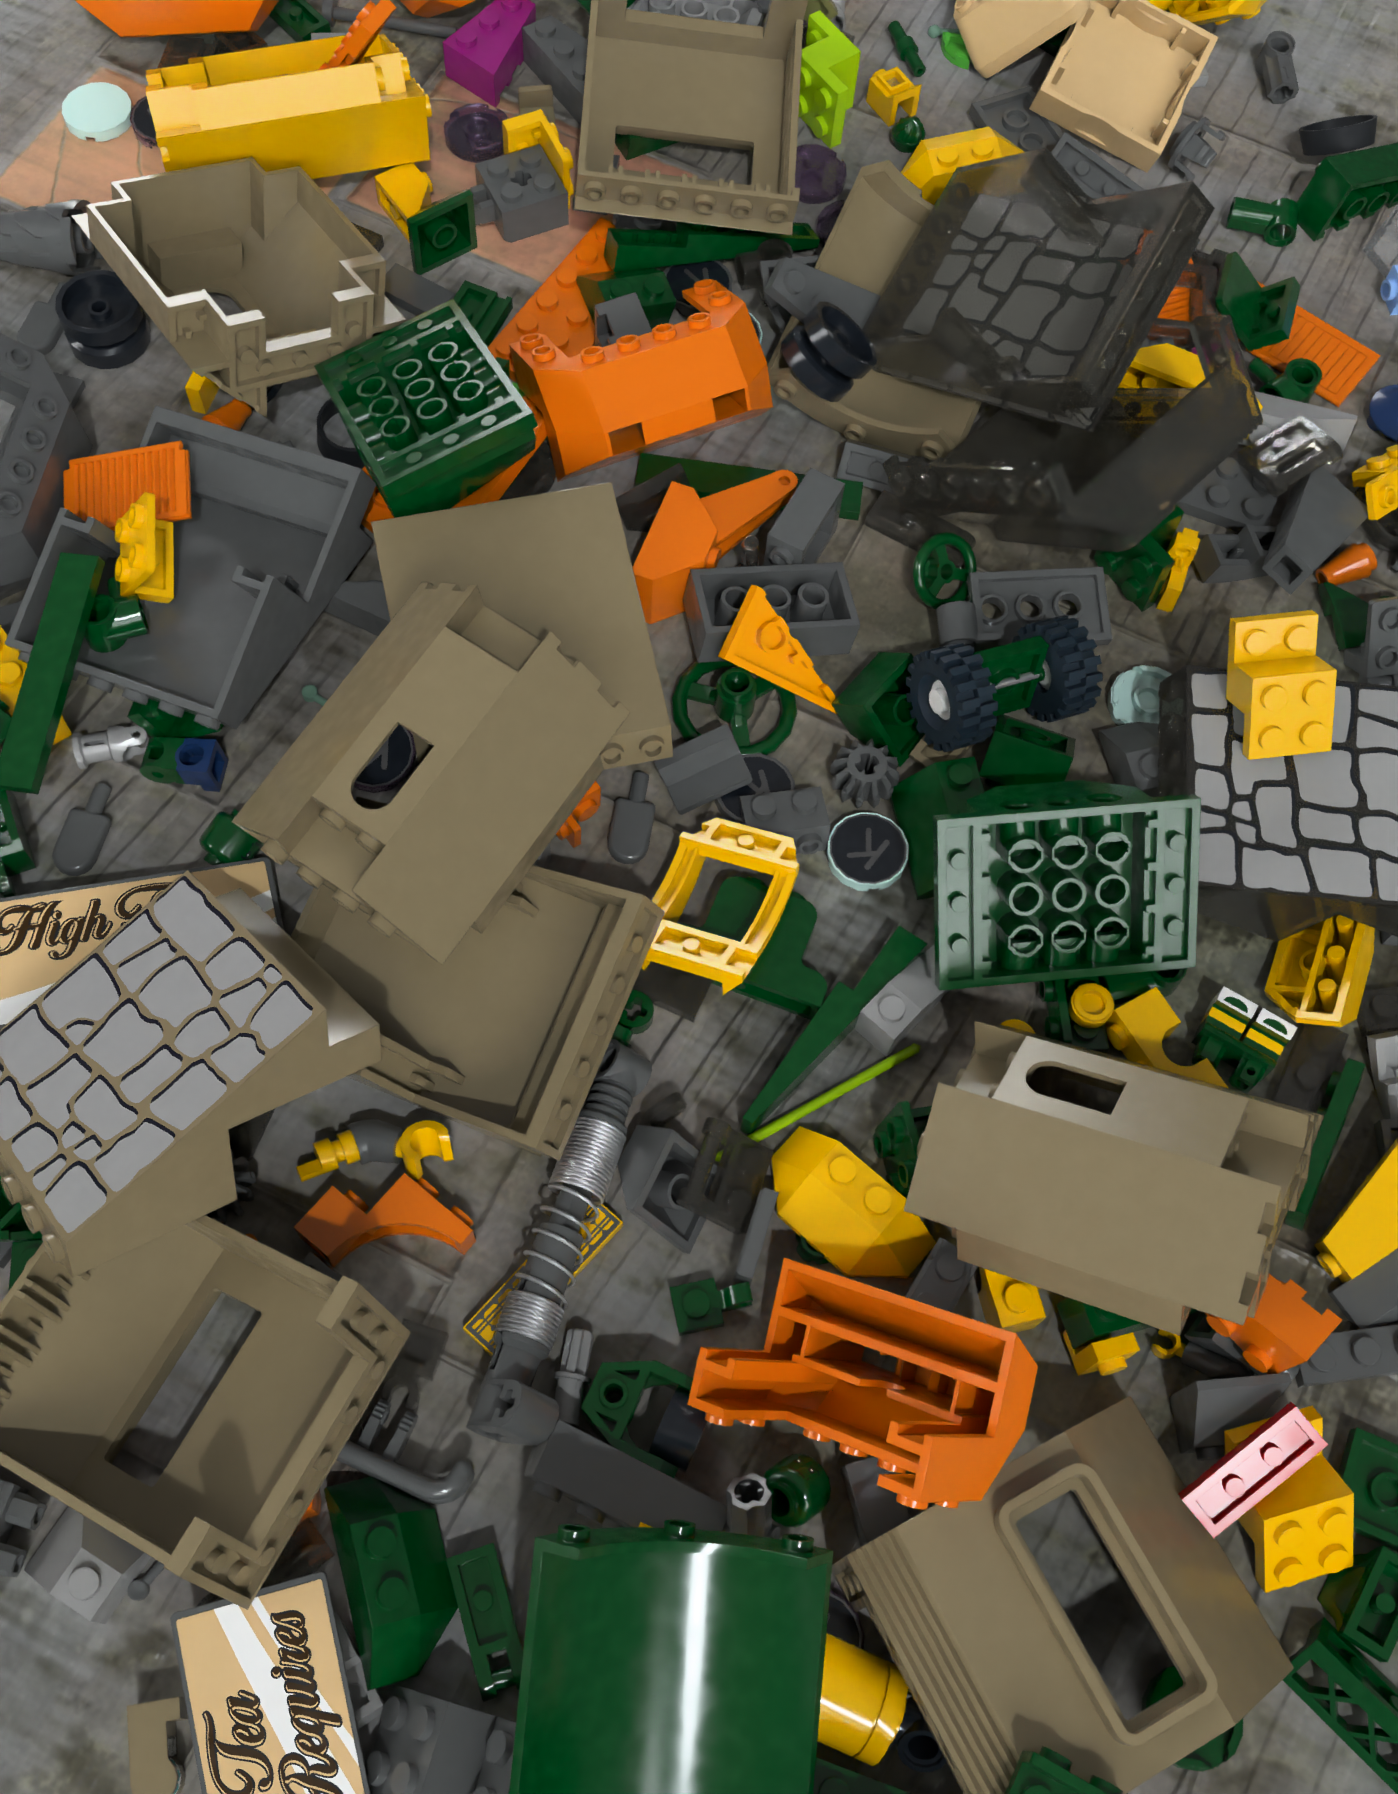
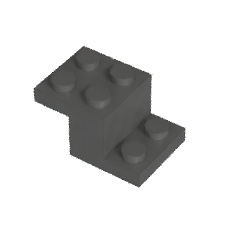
M393 1684L389 1699L384 1704L381 1712V1724L372 1752L365 1762L370 1794H509L516 1722Z

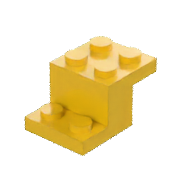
M1313 610L1230 618L1226 699L1244 713L1242 754L1248 760L1331 751L1337 670L1316 656L1319 614Z
M1313 1405L1299 1409L1323 1438V1417ZM1270 1418L1224 1431L1225 1455ZM1323 1450L1238 1519L1255 1543V1579L1265 1593L1283 1587H1291L1300 1582L1329 1573H1337L1353 1566L1354 1493L1323 1456Z

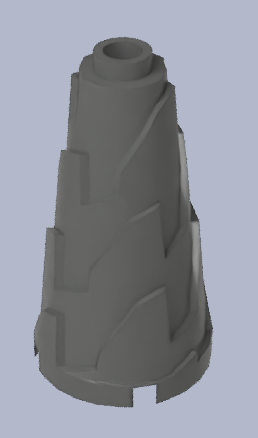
M71 199L68 202L30 206L19 211L0 212V260L75 276L87 271L100 270L101 267L93 266L95 259H104L103 256L71 217L87 213L86 205L91 203L87 200Z

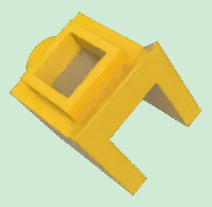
M898 67L888 71L879 69L869 80L866 102L890 127L895 123L898 104L911 117L916 115L922 84L914 85Z

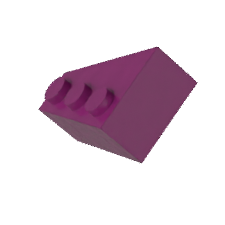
M495 0L442 42L446 76L496 108L500 102V94L505 86L509 87L513 80L512 74L517 65L521 66L524 61L522 27L536 22V5L530 0Z

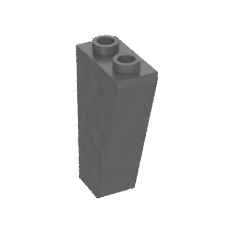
M1317 461L1292 487L1262 569L1291 595L1368 518L1367 506Z

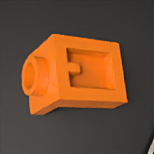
M596 781L555 834L560 840L566 838L573 848L581 844V827L576 821L583 822L597 812L600 806L601 787Z

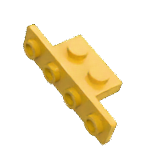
M1398 444L1388 447L1386 449L1387 452L1381 456L1367 459L1364 466L1352 472L1353 487H1365L1369 520H1378L1398 508Z

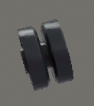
M109 270L87 271L74 276L61 287L56 296L55 310L65 331L69 346L77 359L87 366L99 369H114L133 363L144 354L150 343V327L146 315L143 312L142 306L115 272Z
M820 301L806 315L804 325H797L781 342L782 354L797 378L820 398L830 402L841 400L853 387V379H862L878 361L876 351L861 327L848 314L829 302Z

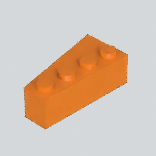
M1269 1274L1268 1283L1255 1317L1247 1316L1243 1326L1205 1313L1208 1324L1217 1333L1224 1337H1230L1243 1350L1245 1360L1254 1369L1267 1374H1278L1307 1362L1342 1321L1330 1309L1327 1308L1321 1315L1302 1300L1307 1291L1290 1279L1287 1283H1284Z

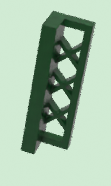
M1323 1617L1310 1628L1306 1644L1289 1658L1294 1669L1283 1681L1398 1794V1764L1387 1763L1378 1754L1377 1741L1398 1744V1689L1347 1639L1338 1634L1337 1629ZM1312 1659L1328 1675L1329 1688L1309 1685L1296 1671ZM1338 1702L1358 1704L1368 1715V1726L1348 1724L1338 1713Z

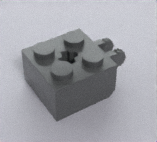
M540 144L475 164L477 185L470 187L469 190L473 194L476 225L494 221L503 239L510 243L569 225L568 192Z

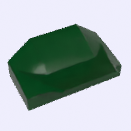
M1380 1546L1367 1554L1353 1555L1352 1567L1345 1568L1337 1573H1329L1317 1600L1335 1621L1338 1634L1381 1663L1389 1661L1398 1641V1555L1387 1547Z

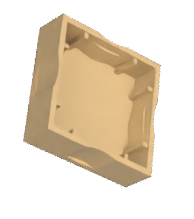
M1090 0L1086 12L1070 26L1029 109L1147 173L1162 154L1182 113L1186 95L1199 79L1219 37L1177 14L1154 6L1147 0Z

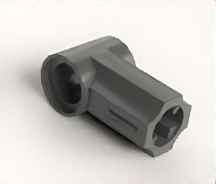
M1273 31L1268 35L1255 62L1256 71L1264 77L1267 96L1272 100L1273 104H1284L1289 99L1295 98L1299 91L1292 59L1296 42L1290 34L1284 31Z
M754 1473L744 1477H734L726 1489L727 1520L721 1532L780 1539V1527L772 1524V1493L766 1486V1479Z

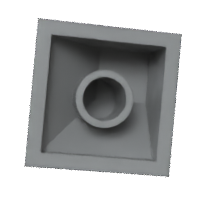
M68 1506L26 1565L24 1571L49 1594L90 1622L106 1624L127 1594L130 1583L137 1579L151 1556Z

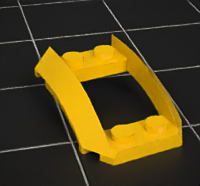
M716 817L702 823L701 831L694 834L682 832L679 836L680 843L673 861L659 889L651 900L665 913L644 960L642 969L645 971L650 962L653 961L722 983L724 995L744 981L769 942L799 872V863H797L796 847L793 838ZM706 857L774 876L765 899L741 942L677 923L692 894Z

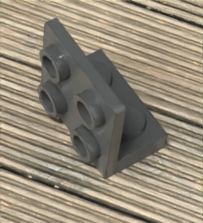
M1398 596L1370 600L1368 603L1365 642L1361 643V647L1345 649L1344 664L1365 678L1398 674Z

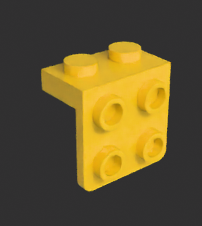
M542 109L503 120L504 155L540 144L568 192V209H570V196L574 194L570 178V169H573L574 166L573 158L568 147L563 148L560 143L555 124L548 122Z
M144 492L135 503L130 505L129 510L124 516L118 518L116 522L115 541L120 543V556L115 564V579L120 582V596L125 597L138 594L141 600L169 604L174 599L173 522L155 519V495Z

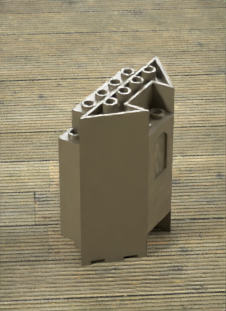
M253 157L114 181L111 182L112 200L86 205L87 213L71 216L189 368L201 377H207L216 383L220 389L237 400L246 402L266 418L267 387L315 375L321 381L314 367L315 365L407 320L385 295L386 260L300 166L265 172ZM216 292L229 296L242 310V313L226 316L208 293Z
M421 582L231 822L263 843L264 845L261 847V850L275 862L283 865L288 860L299 869L296 874L309 885L318 889L323 884L334 891L332 899L351 913H354L359 908L371 916L367 922L377 931L388 938L393 933H396L443 965L471 927L482 934L604 770L600 753L631 712L620 701H616L598 690L602 683L581 661L577 660L574 662L561 653L560 644L562 642L551 631L540 641L483 604L478 585H469L465 591H461V587L458 584L441 583L436 588L430 582ZM398 725H401L433 746L389 804L379 809H366L355 802L352 792L355 780Z
M975 1021V1044L969 1065L966 1069L961 1068L958 1071L954 1087L938 1082L926 1129L918 1142V1159L904 1211L952 1227V1237L957 1239L958 1260L1180 1336L1191 1308L1243 1326L1247 1316L1254 1318L1268 1283L1272 1250L1287 1211L1295 1212L1307 1181L1312 1146L1324 1115L1013 1027ZM1061 1077L1121 1094L1111 1115L1051 1096Z

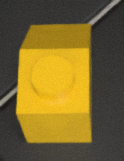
M414 163L398 165L374 176L378 204L409 243L407 219L420 209L431 204L430 193L433 192L429 176L424 171L420 172Z

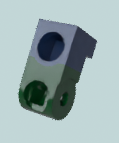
M153 737L147 743L140 773L147 779L158 783L169 784L176 782L179 784L201 785L204 791L220 792L229 760L217 740Z

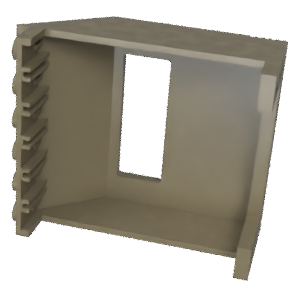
M591 0L575 209L792 235L793 221L800 195V188H795L803 20L808 0H770L764 27L626 9L627 0ZM615 134H629L646 138L753 151L751 184L734 183V180L724 182V179L719 178V181L697 179V175L689 178L687 174H682L681 177L660 174V171L650 173L648 169L645 172L624 170L623 166H619L616 169L613 167Z
M206 1215L74 1278L61 1261L55 1264L51 1261L42 1243L36 1253L27 1261L23 1272L5 1298L0 1301V1465L164 1564V1568L180 1578L248 1610L411 1332L360 1283L344 1275L340 1281H337ZM221 1293H224L261 1312V1317L159 1480L153 1487H149L112 1465V1463Z
M1131 1396L1004 1465L981 1501L959 1502L958 1508L934 1505L849 1553L832 1565V1573L853 1613L865 1607L869 1612L963 1794H1005L1022 1751H1033L1039 1754L1042 1746L1069 1759L1073 1763L1069 1771L1088 1783L1091 1776L1095 1775L1123 1791V1794H1126L1235 1726L1294 1669L1216 1537L1213 1538L1179 1497L1178 1493L1186 1487ZM1068 1491H1073L1076 1494L1183 1679L1182 1687L1128 1720L1124 1718L1016 1526L1018 1520Z

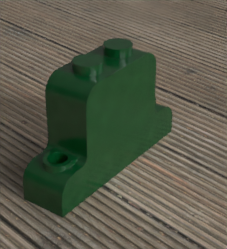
M729 877L722 882L703 926L696 927L687 923L678 924L741 942L754 921L769 887L763 881L754 877ZM791 891L782 916L765 949L744 981L731 991L812 1020L823 1004L827 983L818 971L806 967L802 963L812 939L817 920L815 907L806 901L802 895ZM663 965L673 970L682 972L684 974L722 987L721 982Z

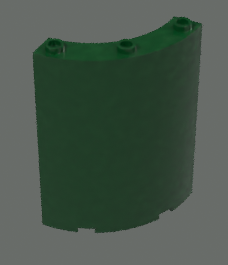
M678 1519L665 1520L664 1528L621 1527L591 1529L580 1524H561L558 1526V1533L535 1537L509 1794H813L833 1550L814 1546V1538L806 1535L784 1534L782 1535V1540L730 1532L695 1529V1523Z

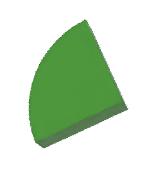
M943 32L941 50L944 56L952 64L968 70L970 56L961 34Z

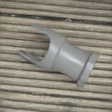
M115 725L109 726L105 732L82 735L80 732L72 733V747L79 769H86L90 763L114 760L115 763L132 759L133 756L143 755L150 737L147 736L146 730L142 727L130 726L124 728L123 726ZM135 732L140 733V735L133 736ZM146 742V746L144 748L139 747V745Z

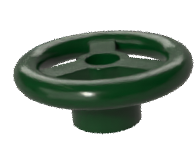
M943 532L930 537L921 546L913 565V582L919 598L927 606L937 609L939 606L949 602L964 601L969 596L967 578L970 573L977 572L975 555L969 543L957 534ZM945 544L953 545L961 552L965 562V569L956 568L954 563L948 559ZM953 579L963 581L960 589L953 596L946 599L936 597L945 583H950Z

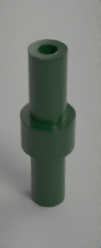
M899 21L891 22L888 26V31L896 43L895 50L900 59L907 62L915 77L922 76L926 71V67L918 55V46L911 36L906 35Z

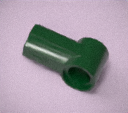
M1234 197L1227 217L1226 227L1264 235L1265 241L1275 247L1287 246L1296 237L1300 208L1294 200L1289 198L1277 199L1269 204Z
M1187 968L1169 969L1168 971L1172 978L1161 977L1156 971L1098 976L1099 985L1110 992L1114 1004L1133 1000L1154 987H1157L1163 997L1171 995L1186 975Z

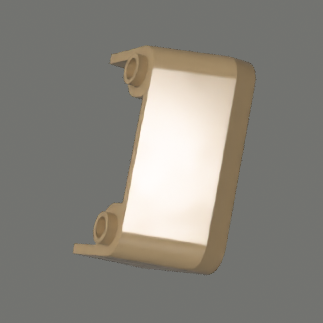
M956 0L953 17L974 68L983 78H989L1074 24L1086 12L1090 0Z

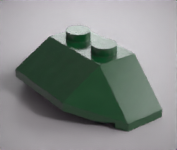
M366 1477L326 1487L324 1489L367 1691L414 1678L419 1675L458 1609L435 1508L374 1477Z

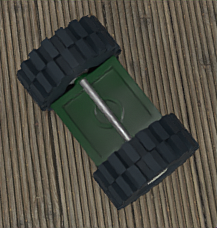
M1063 615L1021 627L1017 631L1019 635L1014 636L1012 643L974 653L973 647L970 645L964 646V643L959 642L923 651L913 657L914 663L909 664L908 671L912 676L906 677V686L910 687V693H906L907 702H912L913 710H910L912 719L917 718L918 724L916 728L919 734L925 733L924 741L928 745L933 744V749L949 752L985 741L993 733L991 727L996 725V716L1028 707L1027 712L1031 716L1037 715V720L1049 723L1088 712L1089 708L1094 707L1097 703L1095 697L1101 694L1102 689L1097 685V682L1103 681V672L1097 670V665L1102 664L1100 655L1095 656L1093 649L1097 647L1094 639H1087L1089 633L1085 626L1078 627L1079 621L1077 619H1069L1068 616Z

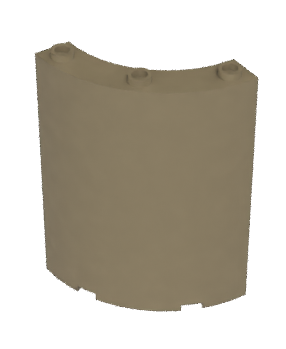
M890 160L861 168L814 267L817 270L881 296L864 332L876 351L878 360L876 365L862 379H853V387L838 402H830L820 398L797 378L782 354L781 342L797 325H804L791 315L768 364L770 385L778 397L788 400L812 418L842 433L846 439L866 442L908 455L926 457L930 460L958 457L983 401L981 398L958 391L956 383L970 356L990 355L1004 343H1008L1010 338L994 332L992 325L1020 288H1032V286L1025 285L1023 278L1035 259L1045 258L1051 242L1050 240L1041 243L1036 240L1020 241L1016 238H1004L1001 233L1008 220H1004L997 235L990 243L983 244L964 236V232H962L970 213L955 209L942 202L938 207L920 197L922 190L910 182ZM959 238H964L978 245L980 250L976 256L954 255L952 249ZM996 239L1007 240L1008 245L1002 255H986L987 252L985 250ZM1011 245L1036 246L1037 254L1026 265L1008 298L998 296L986 290L985 282L988 274ZM994 257L993 260L995 262L985 275L976 272L975 264L978 258ZM947 258H967L972 260L971 272L957 290L940 291L935 289V280ZM971 276L981 278L983 284L980 292L996 298L1000 304V308L987 327L963 323H946L945 316L951 308L956 295ZM929 291L949 294V298H951L950 304L942 315L936 333L930 341L905 334V326ZM942 326L966 327L978 330L981 338L959 369L950 390L916 380L915 371L923 360L930 343ZM987 333H992L1001 339L1002 344L995 350L987 354L978 353L977 348ZM901 338L918 341L925 347L924 353L909 378L897 372L887 370L884 365L887 357Z

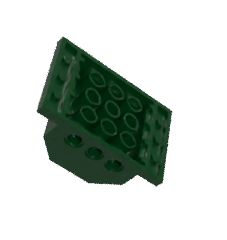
M454 299L314 366L372 480L376 483L377 489L394 518L450 509L535 449L536 435L533 428L538 425L533 412Z
M1072 780L998 786L966 800V813L933 815L935 985L939 991L1196 967L1201 798L1195 794L1150 797L1135 786Z

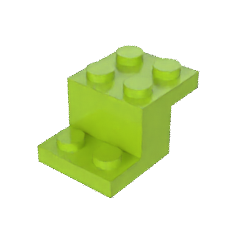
M819 10L809 15L806 45L802 49L798 117L812 129L816 137L820 138L831 149L841 144L845 113L847 109L853 107L861 51Z

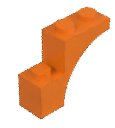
M406 1173L394 1183L367 1214L365 1212L369 1207L359 1196L351 1190H348L343 1195L332 1185L294 1226L299 1237L333 1267L362 1245L388 1236L418 1235L433 1238L455 1248L463 1255L476 1242L474 1232L470 1228L474 1222L468 1215L455 1205L448 1210L436 1200L440 1194L429 1182L422 1177L415 1182Z

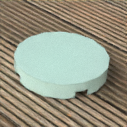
M106 82L88 83L70 92L62 103V115L69 132L79 139L86 140V137L95 138L96 142H105L119 137L131 126L132 102L127 92L117 85Z

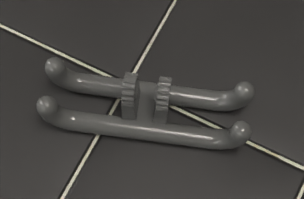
M380 1399L375 1406L357 1444L348 1440L336 1459L425 1502L438 1505L451 1503L464 1495L472 1484L475 1475L472 1466L465 1460L456 1462L448 1476L439 1480L431 1479L398 1464L418 1418V1415L409 1411L399 1421L396 1432L382 1456L373 1452L381 1428L390 1414L391 1403Z

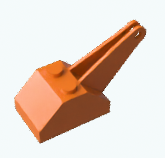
M778 470L701 499L694 488L674 481L671 482L632 567L646 623L653 624L685 612L683 596L690 569L716 568L719 560L784 507L795 493L798 485V478L792 471Z

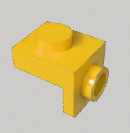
M1066 1330L1063 1331V1337L1078 1376L1099 1371L1101 1376L1119 1372L1128 1367L1125 1360L1140 1351L1133 1332L1073 1349Z

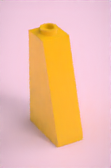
M1398 1138L1314 1245L1320 1252L1316 1258L1321 1267L1331 1278L1335 1279L1338 1276L1342 1283L1354 1279L1398 1248Z

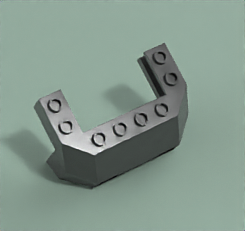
M0 333V399L15 406L0 442V600L27 589L60 507L64 508L63 471L69 469L70 459L88 457L93 445L44 355Z

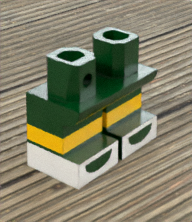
M1223 986L1210 1002L1191 1042L1196 1045L1192 1063L1195 1065L1207 1058L1216 1069L1220 1060L1225 1061L1235 1067L1228 1080L1231 1086L1244 1093H1248L1275 1068L1280 1054L1298 1027L1264 1008L1252 1019L1259 1005Z

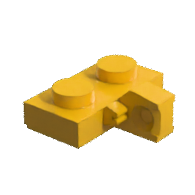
M1184 527L1183 531L1177 532L1170 541L1166 552L1175 562L1161 588L1156 609L1172 612L1182 592L1188 568L1199 546L1200 538H1198V531Z

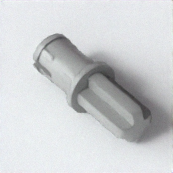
M579 1328L567 1331L560 1371L554 1372V1378L558 1380L554 1397L559 1405L558 1419L573 1427H579V1416L585 1385H589L591 1382V1378L587 1377L594 1340L592 1332Z

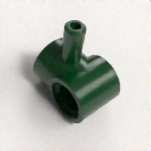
M1260 358L1253 359L1248 365V369L1264 384L1259 389V392L1309 404L1322 379V372L1319 366L1313 361L1303 358L1290 361L1285 371L1279 376Z
M115 577L107 581L109 596L96 594L84 634L88 646L100 653L115 651L122 647L127 639L149 634L146 616L138 594L125 597L120 596V582L116 581Z

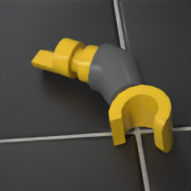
M364 1119L348 1124V1130L336 1134L337 1140L330 1142L327 1137L313 1142L312 1145L317 1159L295 1168L300 1181L304 1182L339 1169L338 1163L345 1161L347 1165L359 1161L363 1165L369 1162L398 1164L403 1160L406 1173L418 1181L423 1175L420 1159L426 1156H438L444 1162L454 1160L448 1129L439 1122L424 1120L408 1126L405 1130L378 1119Z

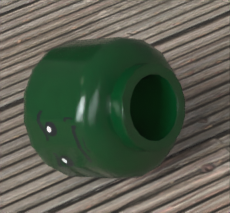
M233 809L231 813L226 811L217 813L199 839L201 847L208 852L203 859L211 865L254 859L263 846V843L231 822L239 812L236 809Z
M791 1454L769 1468L763 1475V1478L766 1479V1486L772 1493V1519L784 1527L796 1528L807 1523L819 1514L829 1502L831 1493L829 1477L824 1468L810 1456Z

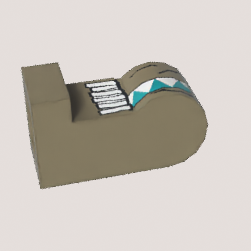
M179 1696L127 1706L130 1786L132 1794L181 1793L185 1785L186 1774L184 1766L177 1759L176 1721L188 1719L184 1697Z

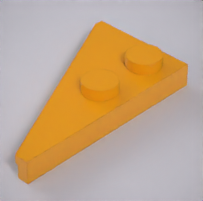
M751 584L718 657L837 714L832 706L836 699L828 684L822 682L812 667L814 665L799 641L791 636L789 627L784 619L776 614L765 597L767 595L766 592L759 586Z

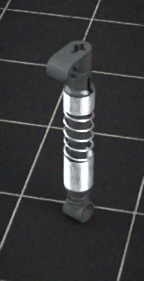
M611 1039L590 1088V1094L587 1096L586 1104L583 1110L580 1111L560 1161L557 1160L552 1172L548 1188L553 1193L558 1194L554 1207L540 1206L541 1212L550 1216L549 1222L541 1223L539 1228H532V1233L536 1235L532 1249L523 1251L528 1260L523 1273L515 1274L516 1278L520 1280L517 1290L508 1292L503 1310H501L500 1319H498L494 1330L493 1341L496 1347L466 1427L481 1436L495 1441L533 1446L540 1445L552 1434L558 1421L559 1405L557 1401L531 1388L539 1363L548 1358L553 1342H555L556 1333H558L565 1313L563 1309L567 1308L568 1305L564 1297L565 1290L574 1286L576 1282L572 1274L573 1267L582 1263L584 1259L580 1252L581 1245L590 1241L592 1237L588 1227L583 1223L592 1222L599 1217V1211L596 1206L604 1203L626 1141L628 1130L624 1125L625 1117L629 1113L633 1097L637 1096L645 1088L652 1072V1064L648 1059L616 1039ZM590 1205L594 1209L595 1215L592 1218L584 1219ZM581 1227L587 1233L586 1239L579 1234Z

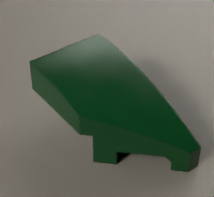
M1330 582L1319 584L1318 590L1324 617L1332 616L1338 650L1361 647V643L1365 642L1368 603Z

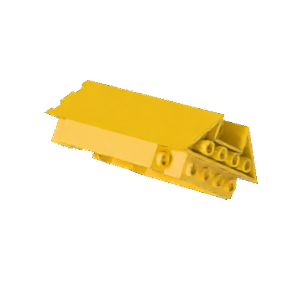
M379 34L359 64L321 70L318 69L325 62L328 63L334 56V52L342 43L341 41L345 35L188 59L189 64L146 70L148 86H146L145 92L156 131V141L158 148L160 147L166 172L253 157L265 172L300 166L311 179L427 161L430 160L427 118L432 117L429 96L425 94L423 88H420V84L416 83L415 78H411L407 58L403 56V53L399 51L395 43H391L385 34Z

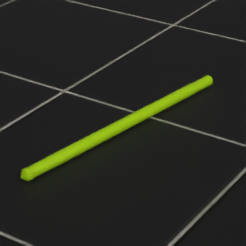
M911 1044L740 1139L736 1143L717 1152L714 1161L724 1162L919 1053L921 1045Z

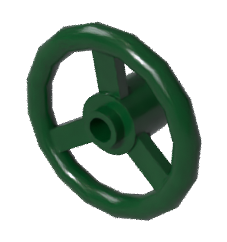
M696 661L679 677L671 698L673 722L685 742L702 735L696 730L688 716L687 699L715 707L719 718L730 723L731 732L741 755L771 754L791 735L798 714L795 694L761 677L755 680L747 670L742 668H732L723 673L717 681L716 688L696 683L703 675L716 669L738 667L728 661L701 663ZM775 689L780 696L782 710L777 727L765 739L750 745L747 720L753 714L755 700Z

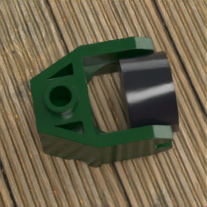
M656 1360L602 1362L581 1407L582 1417L604 1443L672 1478H675L678 1470L686 1472L708 1423L705 1420L706 1412L687 1405L693 1378ZM653 1386H666L675 1390V1393L660 1422L650 1450L647 1452L636 1446L630 1438L628 1428L645 1390ZM615 1392L621 1395L622 1399L617 1403H610L605 1397L607 1394Z

